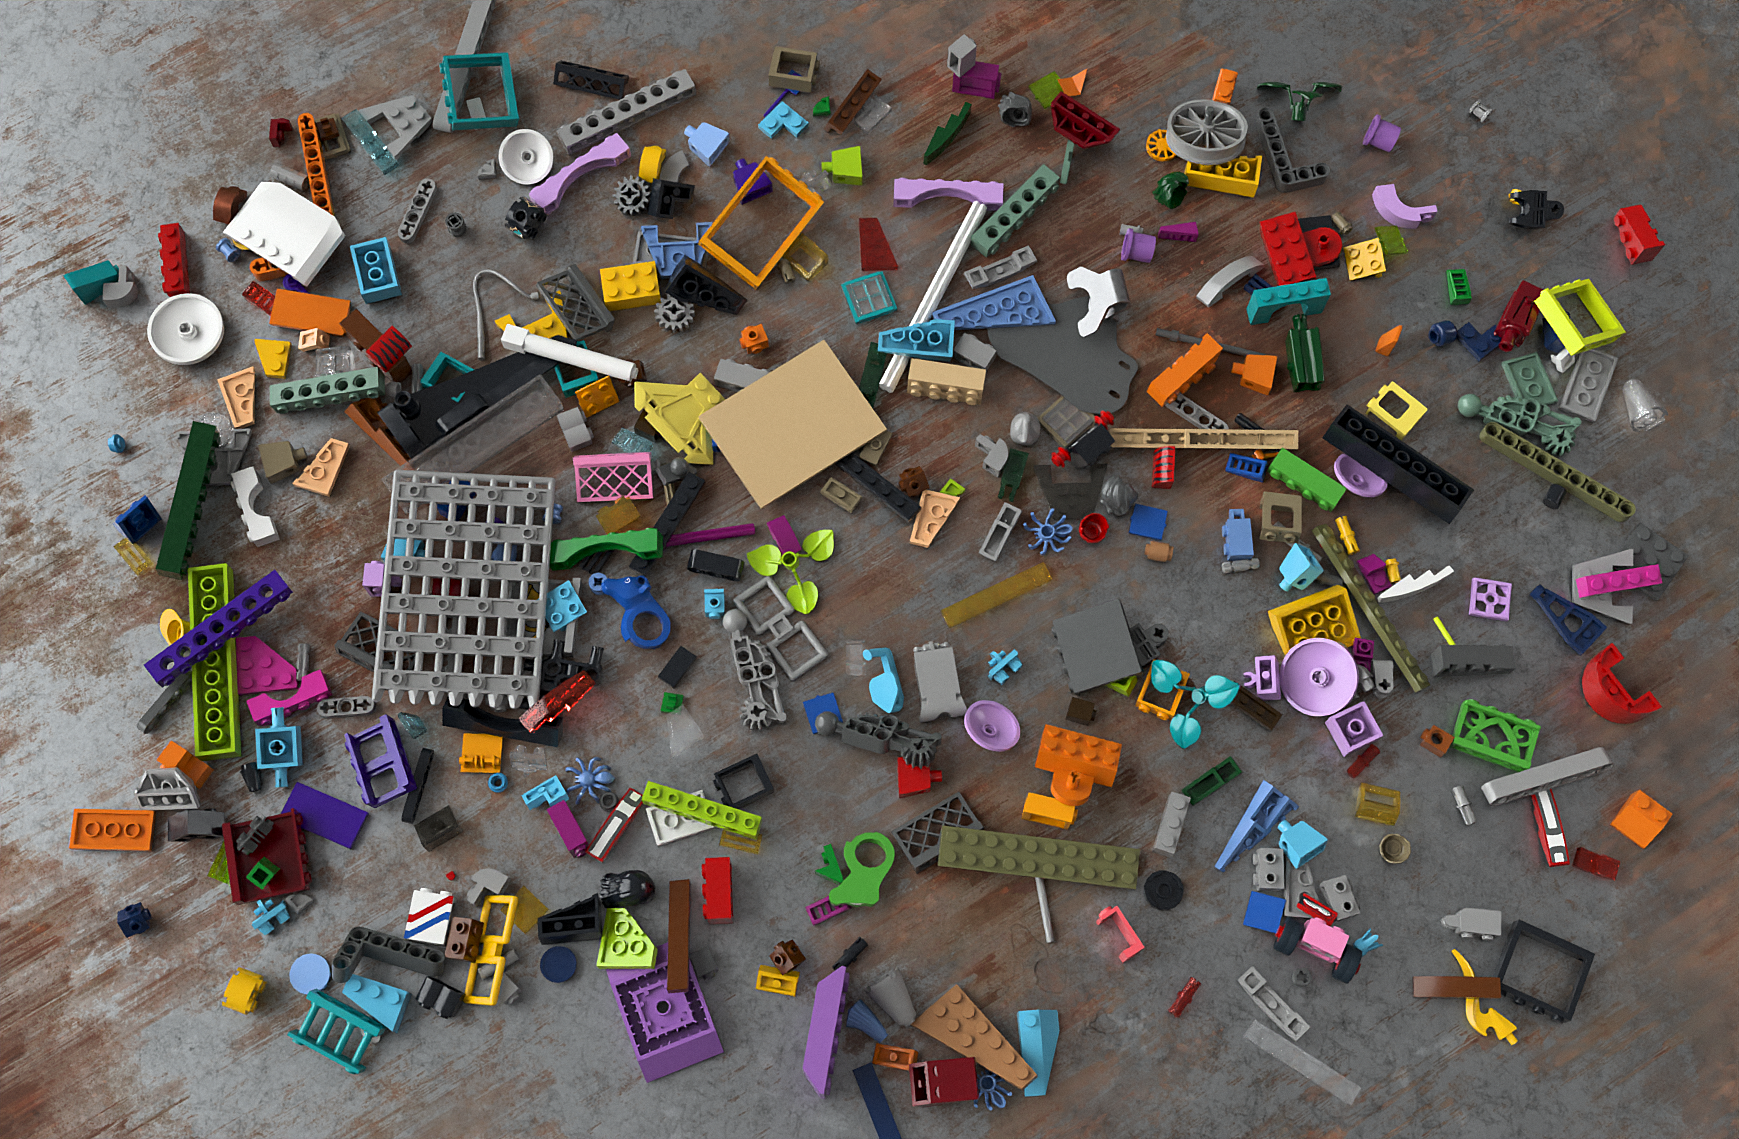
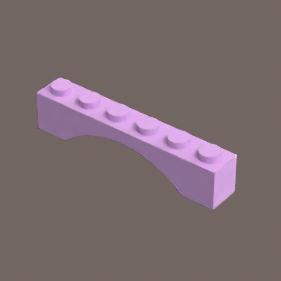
M617 133L608 136L604 142L592 147L584 156H579L571 165L563 167L558 174L549 177L545 183L534 187L529 193L531 201L544 209V213L550 214L559 207L566 189L578 177L597 168L619 166L631 157L630 148Z
M907 178L894 179L893 207L912 208L926 199L951 196L965 199L972 203L977 201L980 204H984L987 207V211H997L1003 205V183L995 181L989 183L980 181L963 182L961 180L944 181L942 179L933 181L922 178L917 180H908Z

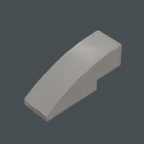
M1004 502L979 553L996 561L1023 511Z

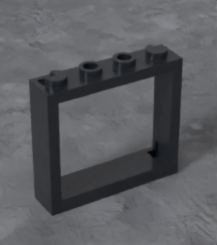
M1519 919L1514 921L1493 977H1500L1502 998L1507 996L1513 999V1003L1523 1007L1525 1005L1531 1007L1534 1013L1539 1015L1546 1014L1551 1017L1552 1021L1563 1024L1572 1020L1595 953ZM1520 934L1582 962L1565 1011L1502 983Z

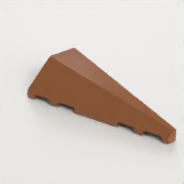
M379 396L377 398H364L351 403L344 412L404 470L419 471L418 468L412 465L411 458L377 413L387 404L382 403Z

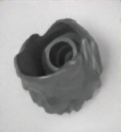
M1009 92L1008 96L1003 95L998 105L1001 121L1011 127L1028 126L1032 117L1030 100L1013 92Z
M1111 476L1102 486L1101 504L1106 506L1109 515L1115 514L1119 516L1126 514L1138 499V492L1133 489L1130 483L1124 484L1120 476Z

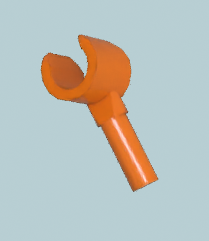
M1258 449L1252 454V457L1265 460L1276 457L1279 452L1264 454L1261 449Z

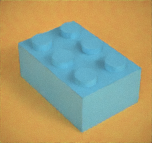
M386 237L350 246L360 292L366 304L402 295L391 247Z

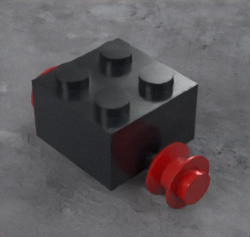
M1102 410L1100 417H1094L1095 424L1093 427L1085 431L1067 448L1058 447V453H1051L1052 462L1057 467H1065L1064 462L1068 461L1076 469L1080 467L1086 468L1088 465L1092 466L1099 460L1097 457L1112 449L1111 445L1115 442L1114 438L1107 431L1108 424L1114 425L1113 415L1109 411L1105 412Z

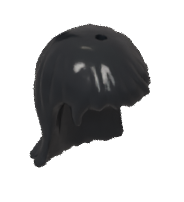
M629 870L619 874L607 873L600 880V887L602 888L600 899L605 908L637 906L652 900L655 895V883L647 873L641 870Z

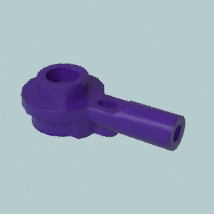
M288 274L283 278V286L286 290L310 294L302 287V283L295 280L291 275Z

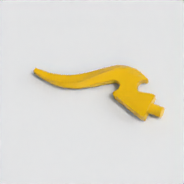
M1453 949L1451 952L1459 962L1464 976L1476 977L1469 963L1458 951ZM1479 998L1466 999L1467 1019L1478 1033L1486 1037V1029L1491 1027L1495 1030L1499 1040L1506 1037L1511 1045L1518 1041L1512 1033L1517 1029L1513 1023L1493 1008H1489L1487 1013L1483 1014L1480 1011Z

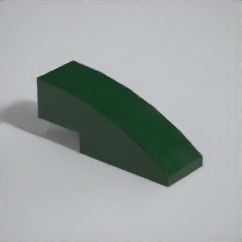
M1229 756L1184 787L1182 792L1185 796L1191 798L1190 803L1194 806L1244 772L1233 757Z

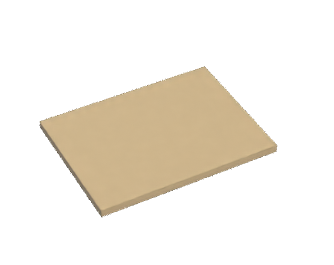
M822 340L698 416L760 509L765 508L887 431L885 425L825 340Z

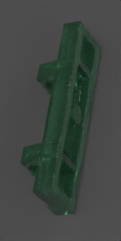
M871 342L859 390L874 409L888 353L878 352V343Z

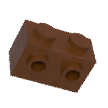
M453 917L444 954L445 958L476 963L484 923L470 918Z

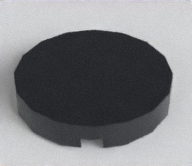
M1159 870L1152 873L1146 879L1143 894L1151 907L1161 911H1168L1175 908L1181 902L1184 886L1176 874Z

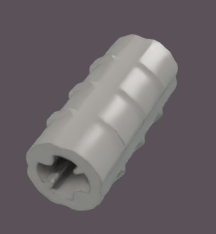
M277 162L272 165L270 169L271 178L302 191L308 188V175Z

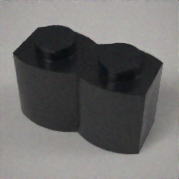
M427 976L417 994L416 1000L420 1002L419 1005L428 1010L433 1008L438 1011V1016L448 1019V1017H455L466 994L437 978Z

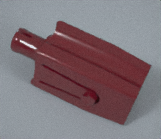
M1525 280L1520 283L1517 290L1511 296L1494 331V336L1502 338L1499 348L1505 352L1512 351L1514 345L1520 347L1523 344L1526 336H1529L1540 313V309L1534 301L1541 296L1540 294L1543 289Z

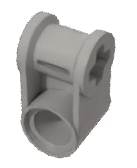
M1372 660L1370 672L1375 686L1372 691L1377 698L1383 699L1390 694L1394 687L1393 661Z

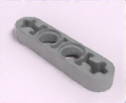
M426 178L419 183L401 222L398 236L403 243L408 244L415 240L434 199L437 187L432 179ZM431 185V189L428 188L426 191L424 187ZM419 200L426 201L422 207L416 206V203ZM412 215L419 217L416 222H410L409 218ZM409 230L410 235H406V237H404L403 233L406 234Z
M1180 393L1173 403L1165 404L1167 408L1199 429H1209L1212 422H1214V427L1212 426L1211 429H1219L1220 427L1229 429L1225 422ZM1181 401H1182L1183 403H1182V405H1181V407H1180V409H1179V408H1178V405H1179V404L1181 403ZM1190 406L1193 408V413L1186 414L1183 408ZM1205 416L1209 419V423L1206 425L1201 424L1199 418Z

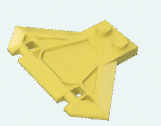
M701 373L688 385L635 382V408L638 411L642 408L648 413L645 416L647 421L678 453L683 450L687 454L684 459L688 464L713 465L712 437L698 416L726 400ZM650 401L656 406L655 408L649 404ZM691 443L695 448L692 449L688 444Z

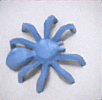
M1054 508L1050 509L1044 525L1035 517L1034 512H1031L1032 520L1040 528L1027 527L1026 523L1023 524L1024 529L1027 531H1038L1035 535H1038L1036 539H1039V541L1033 546L1028 544L1030 550L1037 548L1044 541L1043 551L1040 552L1041 556L1047 552L1048 542H1050L1052 549L1056 552H1061L1064 547L1057 549L1053 539L1060 543H1067L1071 539V536L1064 540L1058 538H1064L1072 531L1073 527L1069 524L1059 526L1064 522L1066 515H1063L1057 523L1049 524V520L1055 511Z
M594 757L590 760L588 770H586L584 762L580 758H576L575 761L579 762L583 772L573 767L565 768L566 772L572 771L579 775L575 776V779H578L575 783L579 784L567 788V795H569L570 791L583 787L576 798V804H580V799L586 789L589 790L590 795L597 803H599V798L593 792L592 787L611 792L608 787L596 783L610 784L615 780V777L606 771L596 775L602 769L611 770V767L608 765L599 766L592 772L593 763L601 760L599 757Z
M985 1069L986 1074L982 1071V1076L977 1075L979 1078L977 1079L978 1089H980L979 1098L984 1093L986 1106L991 1111L993 1108L989 1102L988 1093H990L992 1103L996 1107L1004 1108L1006 1100L995 1088L1007 1096H1012V1092L996 1084L1005 1080L1001 1078L995 1079L996 1074L992 1073L990 1075V1072ZM974 1100L975 1108L978 1107V1100Z

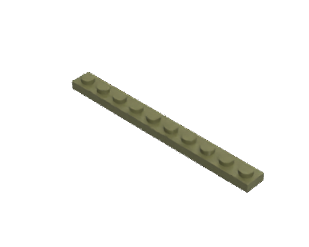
M1327 524L1315 527L1311 531L1415 693L1429 687L1430 683L1427 676L1421 671L1416 659L1408 651L1406 643L1397 634L1395 626L1388 620L1384 609L1379 606L1373 592L1368 589L1364 578L1354 567L1353 561L1348 558L1342 544L1334 536L1333 530Z

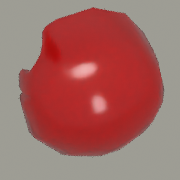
M1091 513L1084 517L1079 525V533L1082 540L1092 544L1102 541L1106 537L1109 528L1106 517L1100 513Z

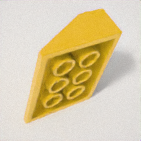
M1340 585L1332 586L1268 611L1272 628L1285 656L1296 644L1311 638L1339 641L1346 645V647L1353 646L1355 637L1361 638L1347 589Z

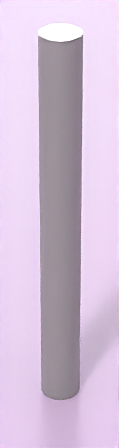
M1035 878L1046 942L1052 943L1055 941L1043 878Z

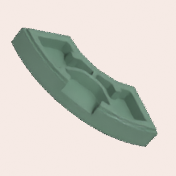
M1069 139L1060 183L1066 184L1068 181L1075 144Z

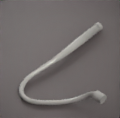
M491 269L478 272L473 281V291L477 307L478 360L480 361L485 360V337L482 308L477 292L478 278L485 273L495 274L525 297L532 298V300L540 299L539 292L531 293V295L527 294L507 277Z

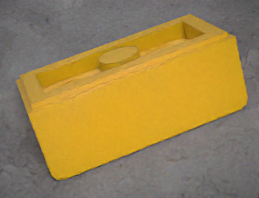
M760 965L756 989L796 996L800 972L791 971L782 976L778 968Z

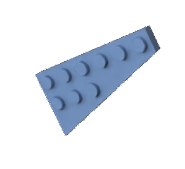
M1033 275L932 313L934 319L955 321L954 330L1051 325L1056 323Z

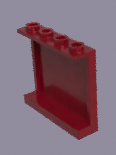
M291 808V812L266 817L264 821L269 819L274 823L273 829H271L267 836L258 829L256 830L265 839L254 832L253 836L261 841V843L259 844L250 837L252 841L258 844V847L249 855L242 852L244 847L240 851L237 849L236 846L238 844L236 840L243 832L247 834L251 829L249 825L252 820L237 824L230 822L222 824L233 903L242 905L260 899L264 900L310 889L309 883H312V876L310 871H307L309 857L308 853L304 851L306 837L304 832L301 831L303 817L296 809ZM265 857L280 868V870L268 885L261 890L248 880L246 876Z

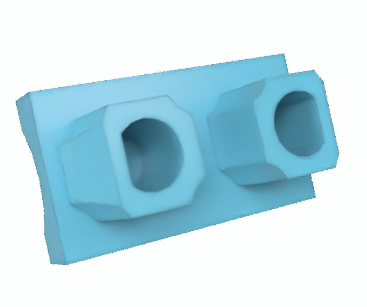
M1015 649L1003 660L1002 658L1006 655L1003 650L999 654L995 651L990 653L992 660L988 664L991 667L997 664L988 672V678L991 681L995 679L1002 685L1010 677L1004 671L1005 668L1009 667L1014 673L1022 668L1023 664L1019 660L1018 652Z
M261 899L258 900L257 904L259 907L253 912L256 916L262 912L264 914L254 920L251 925L254 929L258 928L260 932L267 935L274 929L269 921L270 918L275 916L280 924L290 918L286 909L287 904L282 900L269 910L268 908L274 904L271 899L265 903Z

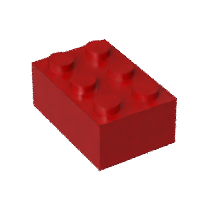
M730 857L705 858V864H702L703 879H706V884H702V895L706 899V904H703V917L708 920L709 925L734 924L732 863Z

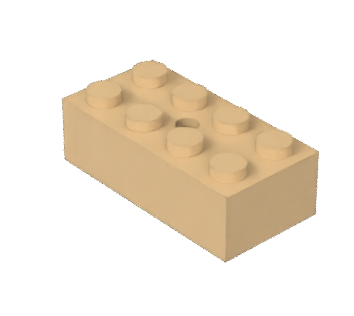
M911 358L907 393L915 397H920L921 395L929 396V398L935 400L942 398L950 402H966L969 405L981 404L986 370Z

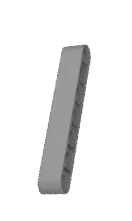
M1598 747L1489 781L1481 789L1489 804L1497 806L1606 772L1614 766V763L1605 748Z

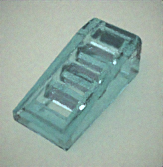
M623 427L612 440L614 445L627 453L639 452L637 450L641 444L643 448L640 452H650L653 449L652 442ZM623 434L627 435L622 442H619ZM632 438L628 446L625 445L628 439ZM635 441H637L638 443L636 444L634 449L631 448Z
M404 712L398 713V718L413 739L427 732L419 716Z

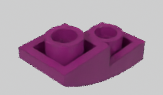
M784 515L766 523L782 555L788 551L796 553L802 550Z
M1355 637L1352 656L1358 665L1367 668L1370 672L1374 641Z

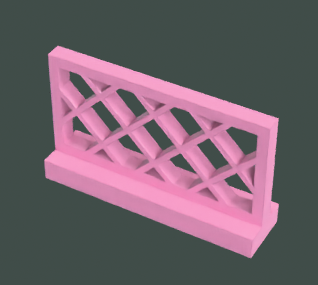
M651 452L574 456L573 465L575 466L577 502L653 498ZM638 465H647V474L643 478L634 471ZM619 466H625L630 470L624 479L615 472ZM600 467H606L611 471L605 480L597 473ZM579 468H587L592 472L587 480L580 476ZM631 473L640 479L634 488L626 481ZM612 474L621 480L616 488L607 482ZM593 475L602 481L597 489L588 483ZM641 482L648 486L649 494L641 495L636 490ZM622 483L631 489L628 495H621L617 491ZM585 484L594 491L590 497H581V489ZM603 484H606L612 490L609 496H603L598 492Z

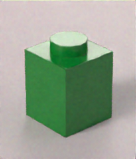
M263 857L246 878L262 890L280 868Z

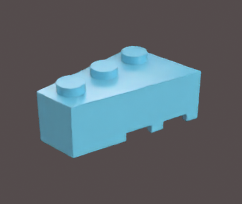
M352 974L342 991L348 998L395 1033H398L412 995L407 991Z

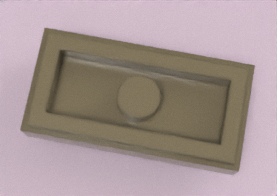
M886 431L868 442L859 458L876 467L893 433Z
M830 477L820 491V494L851 514L862 500V496Z

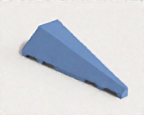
M1263 780L1215 867L1224 873L1226 871L1225 867L1232 861H1238L1240 859L1239 855L1242 852L1253 848L1272 831L1271 827L1278 821H1284L1286 819L1285 815L1292 809L1296 811L1299 806L1274 786Z

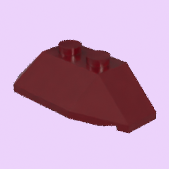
M1062 91L1050 104L1054 130L1083 149L1108 144L1120 131V128Z

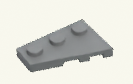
M1286 856L1284 870V899H1286L1283 917L1315 919L1296 907L1304 893L1319 902L1308 862L1296 869Z

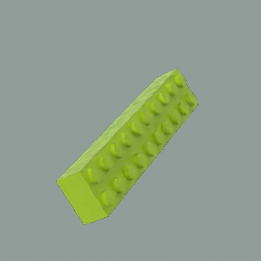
M227 563L188 568L190 630L234 599L233 569ZM224 626L219 627L216 633L222 632ZM236 637L227 640L220 649L209 653L205 660L197 662L192 666L195 757L201 761L242 757ZM207 638L202 639L200 645H204L207 642Z

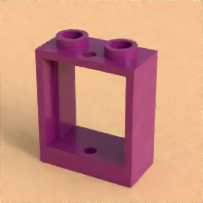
M975 61V65L960 78L954 73L952 92L994 99L995 92L999 93L1002 73L999 72V65Z
M565 800L546 809L573 858L585 856L589 843Z

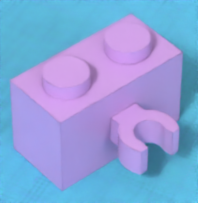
M371 561V563H365L362 586L371 597L382 596L385 564L380 561ZM391 576L390 590L391 586H402V579L400 577Z
M1275 655L1255 657L1256 674L1245 672L1244 677L1252 678L1249 683H1244V686L1246 688H1253L1256 685L1257 695L1263 701L1280 700L1278 660Z

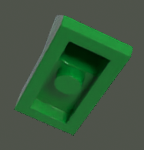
M832 845L823 846L824 852L821 855L824 864H829V866L815 870V874L840 885L844 880Z

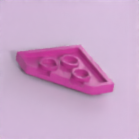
M256 636L236 638L237 687L239 696L299 689L298 680L296 679L298 670Z

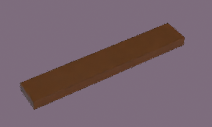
M689 879L669 881L668 994L689 992L691 885Z

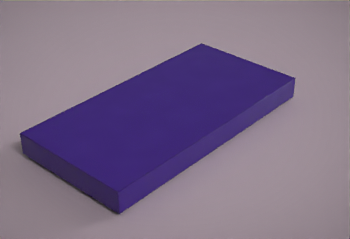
M296 782L280 813L291 812V808L296 809L303 817L302 829L350 850L369 815L364 810L299 782Z

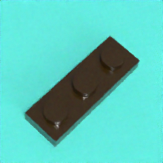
M1241 685L1236 697L1230 703L1270 732L1283 715Z

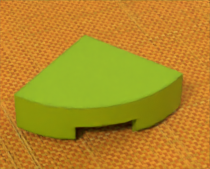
M950 478L939 493L958 497L966 489Z

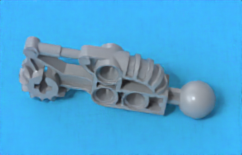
M732 609L724 615L723 626L732 633L731 648L738 678L743 686L748 687L750 697L744 700L746 707L740 708V711L743 712L740 715V719H746L743 723L745 726L751 723V730L754 729L755 725H757L758 730H761V724L768 727L772 721L784 723L787 716L784 713L782 700H780L778 692L779 682L774 662L770 659L771 654L766 651V645H762L759 639L752 640L748 635L744 636L743 630L747 625L746 615L738 609ZM745 654L749 659L747 661H740L738 657ZM768 668L772 671V674L765 676L761 671ZM744 673H751L753 678L745 680L742 676ZM760 684L772 690L776 711L763 699ZM754 710H757V712L759 713V717H756V715L753 714Z

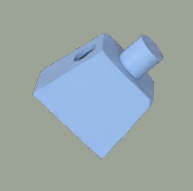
M705 122L701 123L697 129L689 125L684 131V134L690 137L688 140L689 149L709 167L730 142L728 132Z

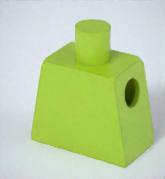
M860 146L833 151L832 162H821L822 173H833L834 183L862 185Z

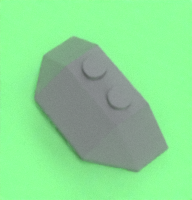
M179 768L146 770L134 791V796L140 810L198 809L200 807V798L193 780Z

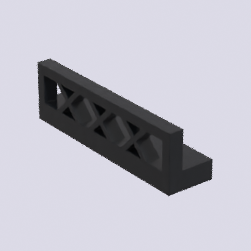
M560 60L555 65L553 84L621 100L623 99L624 88L629 81V76ZM565 72L570 80L567 82L558 81L559 73ZM582 76L587 84L580 86L575 81V78ZM600 80L604 88L597 90L592 85V82ZM612 84L620 85L619 94L612 93L609 86Z

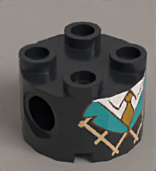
M520 197L521 201H515L510 207L505 218L508 221L505 227L523 239H534L538 234L537 229L540 224L545 222L547 214L544 213V209L526 197Z

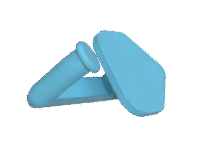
M886 647L864 650L863 657L868 661L873 657H881L885 672L870 681L869 690L872 701L887 713L900 711L903 708L904 695L891 650Z

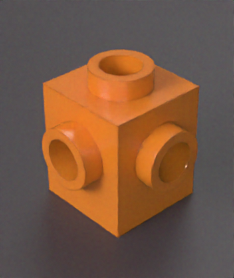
M762 324L748 326L741 331L742 338L739 341L742 349L746 348L748 354H757L769 347L768 338Z

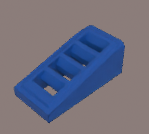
M1230 453L1225 471L1263 483L1268 463L1265 460ZM1237 460V467L1233 468L1234 462ZM1242 463H1246L1244 470H1241ZM1250 465H1253L1252 471H1248ZM1259 467V468H1260V472H1259V473H1256L1257 468Z

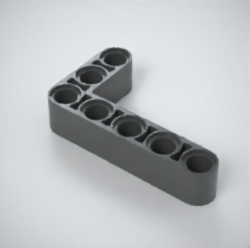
M1268 107L1261 108L1255 120V126L1277 190L1282 193H1288L1324 184L1329 175L1330 167L1326 163L1319 162L1292 168L1273 110Z
M358 926L350 930L332 962V979L337 983H345L351 978L363 956L431 977H438L444 972L445 955L438 949Z

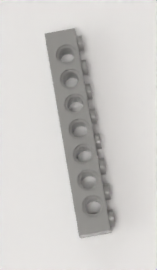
M686 69L676 71L671 76L659 79L656 83L645 86L633 94H628L619 101L611 102L608 106L597 109L585 117H580L571 124L563 125L557 130L559 139L567 154H574L696 95L695 84Z

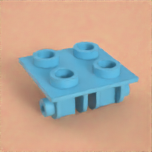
M569 580L547 593L545 618L553 632L559 629L565 631L567 624L587 613Z

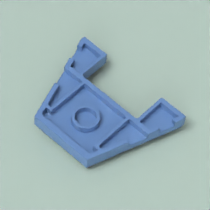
M712 222L696 223V241L659 243L657 225L641 226L642 234L661 279L671 278L675 267L684 255L702 265L706 250L700 247L698 242L713 224Z

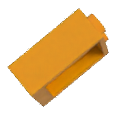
M1151 663L1135 706L1139 707L1138 709L1144 713L1151 712L1156 714L1159 719L1165 721L1168 719L1172 720L1184 690H1177L1170 711L1143 701L1151 680ZM1180 670L1182 673V680L1179 682L1180 686H1186L1190 673Z
M1028 792L1021 819L1068 830L1070 825H1074L1078 810L1075 809V806L1065 805L1055 798Z

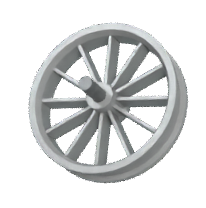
M1208 99L1192 100L1177 106L1170 113L1166 141L1169 148L1184 160L1202 165H1217L1229 162L1241 154L1245 147L1248 125L1242 113L1231 105ZM1198 116H1204L1205 119L1201 120ZM1201 143L1202 145H1205V148L1198 146ZM1209 144H1212L1215 148H1209Z

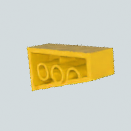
M1240 156L1229 162L1217 165H1202L1187 161L1184 172L1189 179L1187 186L1254 198L1259 184L1262 156H1256L1255 158Z

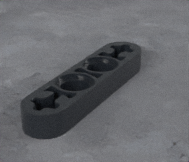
M423 748L421 750L413 776L417 789L408 793L402 813V822L413 824L434 758V750Z

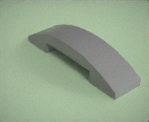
M1028 245L1012 252V255L983 268L980 265L964 272V275L972 289L982 288L1020 273L1036 263L1037 259Z
M1253 256L1238 259L1216 273L1203 286L1196 297L1209 308L1223 298V291L1245 275L1252 277L1265 266Z
M1253 966L1237 980L1263 1012L1295 1042L1311 1028L1297 1012L1294 1013L1266 984L1267 981Z

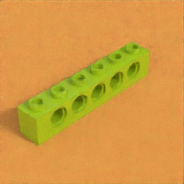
M651 781L647 782L641 799L645 805L757 840L763 822L761 816Z

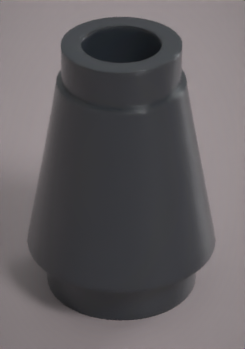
M257 762L242 765L240 773L249 792L261 790L260 769H257Z

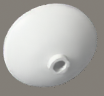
M530 129L516 130L510 133L501 143L499 149L500 166L506 176L517 183H537L548 175L553 165L552 147L549 141L537 131ZM526 153L531 155L530 160L525 158Z

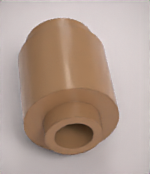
M1151 540L1150 544L1146 543L1144 555H1148L1147 559L1171 561L1174 547L1169 546V543Z

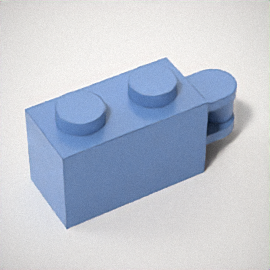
M1229 509V519L1222 526V536L1226 538L1224 555H1227L1228 561L1250 560L1254 555L1250 518L1245 519L1244 509Z

